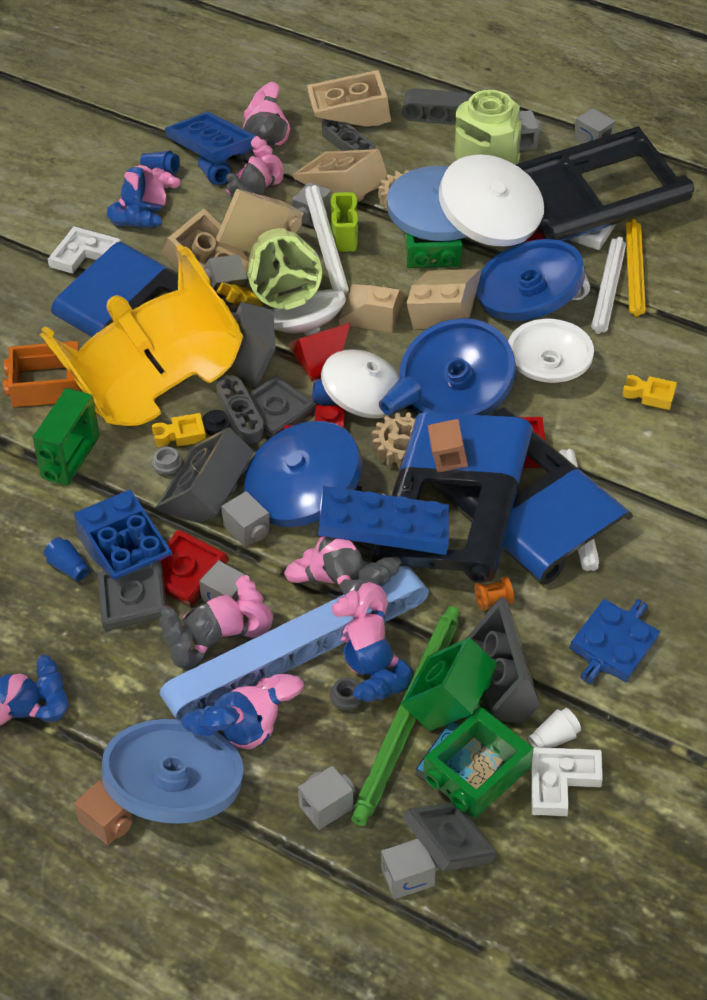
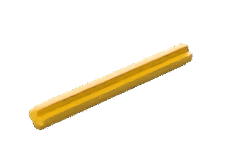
M632 219L631 222L625 225L629 313L634 314V317H639L640 314L646 312L641 224L637 223L636 219Z

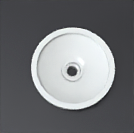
M335 289L316 291L314 296L307 300L304 305L289 310L272 308L274 310V330L291 334L304 332V335L317 333L320 331L321 326L330 322L343 308L346 301L344 292Z
M538 319L527 322L518 327L508 340L514 354L516 370L528 378L540 382L560 383L575 379L586 372L593 361L594 346L590 337L578 326L563 320Z
M363 350L339 351L326 360L322 368L321 380L325 391L336 404L346 411L361 417L384 418L388 416L381 411L379 401L395 385L400 376L387 361Z

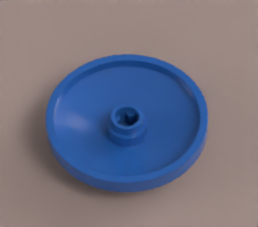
M553 239L532 240L504 250L490 260L481 271L476 291L481 307L489 315L507 321L535 319L556 311L568 303L579 292L584 283L586 271L582 256L574 246Z
M466 318L443 321L423 331L409 345L400 365V378L412 377L421 386L422 395L419 397V401L411 405L419 414L434 412L488 415L498 408L509 395L516 376L514 354L506 337L488 323Z
M324 421L300 423L277 433L261 446L247 468L244 490L269 512V522L273 525L297 527L314 523L319 520L323 485L355 490L362 472V455L353 437L341 426Z

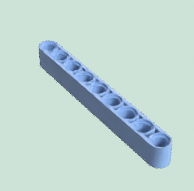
M409 566L399 567V572L392 576L390 581L385 583L384 586H381L386 593L388 601L384 623L417 607L428 596V588ZM338 597L169 680L162 686L160 696L174 718L181 720L183 715L195 709H204L210 705L214 706L216 700L225 693H229L238 687L256 686L261 678L283 674L345 643L341 641V638L344 636L342 631L345 630V626L353 617H337L332 613V605L337 603L340 598ZM369 608L366 613L371 614V608Z

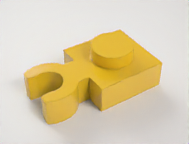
M222 282L216 291L227 296L226 300L238 306L241 302L260 307L264 304L250 288L239 284Z
M628 375L622 396L629 399L640 397L642 398L641 404L670 410L677 382L651 376L648 377L646 382L642 381L638 376Z
M200 413L171 418L172 424L169 425L165 423H155L152 425L156 447L166 446L171 441H176L177 447L196 444L206 439Z

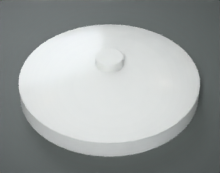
M482 154L460 158L448 167L440 182L439 201L444 214L460 232L480 243L492 246H512L522 243L534 234L543 218L544 202L538 186L525 171L505 159Z

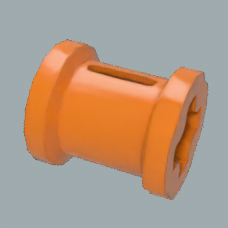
M507 576L501 577L500 581L484 585L475 583L474 585L476 601L479 609L482 611H487L490 606H494L500 597L506 598L509 605L514 603L513 587Z

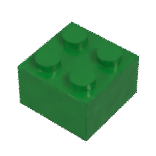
M470 637L427 656L401 705L429 731L441 726L446 727V725H450L464 717L469 718L479 709V700L483 692L493 681L491 676L497 663Z

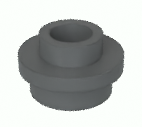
M352 678L339 679L330 691L332 704L341 710H352L360 706L363 700H358L353 696L354 689L359 683Z

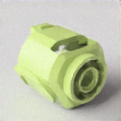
M497 90L479 91L473 94L469 101L461 103L456 111L455 158L458 160L469 155L482 154L499 157L513 164H518L521 153H519L522 119H519L520 106L510 96Z
M277 228L264 232L258 237L251 250L247 276L253 292L262 302L274 308L289 310L306 304V301L314 296L321 282L322 267L315 250L295 232H288L285 228ZM283 256L288 258V265L283 261ZM275 258L279 261L278 269L273 266ZM302 286L300 290L282 296L278 294Z

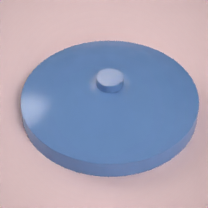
M449 166L418 168L403 174L395 180L388 191L387 210L391 220L397 227L412 236L433 241H451L468 237L448 220L440 205L439 186Z
M159 719L130 726L112 738L103 753L101 778L109 796L119 806L136 816L162 823H192L221 813L235 801L242 785L243 762L235 746L220 733L216 732L211 736H200L186 730L181 720Z

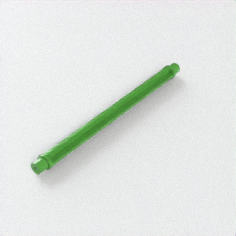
M449 606L445 614L440 617L403 700L427 656L449 647L459 624L458 618L461 612L458 608ZM401 704L371 767V773L366 778L354 804L355 811L351 820L356 825L365 826L369 816L374 814L386 787L385 784L393 772L416 718Z

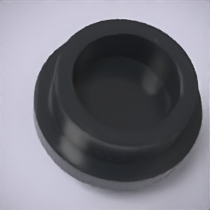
M222 410L209 411L202 417L204 430L210 436L231 426L225 411Z

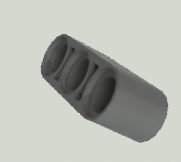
M410 89L405 93L402 115L405 119L414 122L455 125L457 108L461 103L469 101L472 95L466 92Z

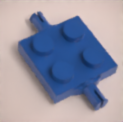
M603 599L573 638L569 649L583 656L589 663L584 672L581 673V679L584 682L588 677L587 683H593L600 671L612 674L627 682L654 645L661 631L640 619L641 615L648 608L645 602L640 606L641 599H637L629 611L623 610L610 601Z

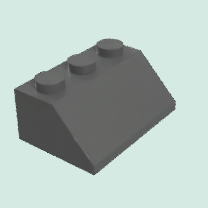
M230 427L193 445L181 468L175 474L155 508L159 512L195 523H201L209 518H217L222 513L221 506L227 497L236 490V481L247 470L249 466L248 461L254 451Z
M500 597L467 638L470 637L497 663L491 676L493 681L482 694L486 711L499 721L523 724L540 706L517 624L507 599Z

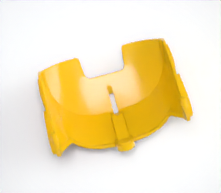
M179 244L174 248L179 261L178 290L163 294L133 310L124 297L119 295L112 296L107 301L106 308L113 322L90 338L79 351L53 337L54 331L50 327L45 326L41 328L43 332L40 334L41 338L67 371L73 374L82 392L93 395L95 411L106 423L137 426L157 418L161 414L160 409L155 403V399L192 375H198L207 383L214 382L231 367L237 356L243 339L240 327L224 300L217 295L210 285V279L198 260L186 246ZM148 349L165 372L159 373L146 356L144 350Z

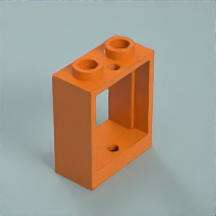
M78 341L62 342L79 351ZM47 344L9 347V358L4 359V371L8 379H3L5 396H10L12 407L55 404L65 388L82 392L70 371H67V379L20 383L21 371L65 368Z

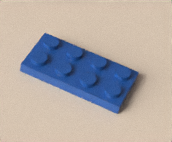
M208 111L165 127L168 138L214 163H223L228 160V157L248 153L253 148L251 141L256 136Z
M323 485L318 535L446 555L449 546V505L435 501L428 502L408 499L403 496L395 497L370 491L363 492Z

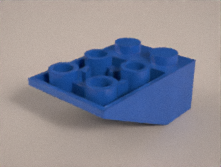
M131 489L74 513L80 541L90 557L113 580L172 555V551Z

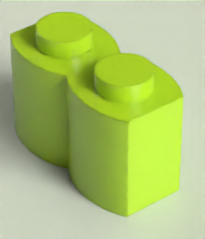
M353 192L333 193L331 197V227L338 252L355 251L358 247L357 197Z

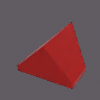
M351 322L289 342L290 349L311 382L315 379H321L322 368L331 355L343 351Z

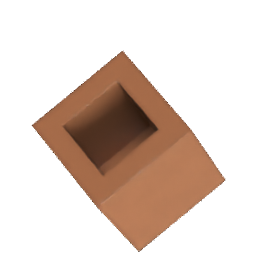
M454 419L428 425L437 473L468 467L459 420Z
M101 780L96 782L74 802L78 822L107 846L116 838L125 835L133 823L132 813L119 806L109 796Z

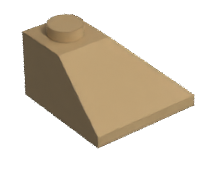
M351 284L339 317V324L344 325L351 322L350 326L393 333L405 292L386 287Z

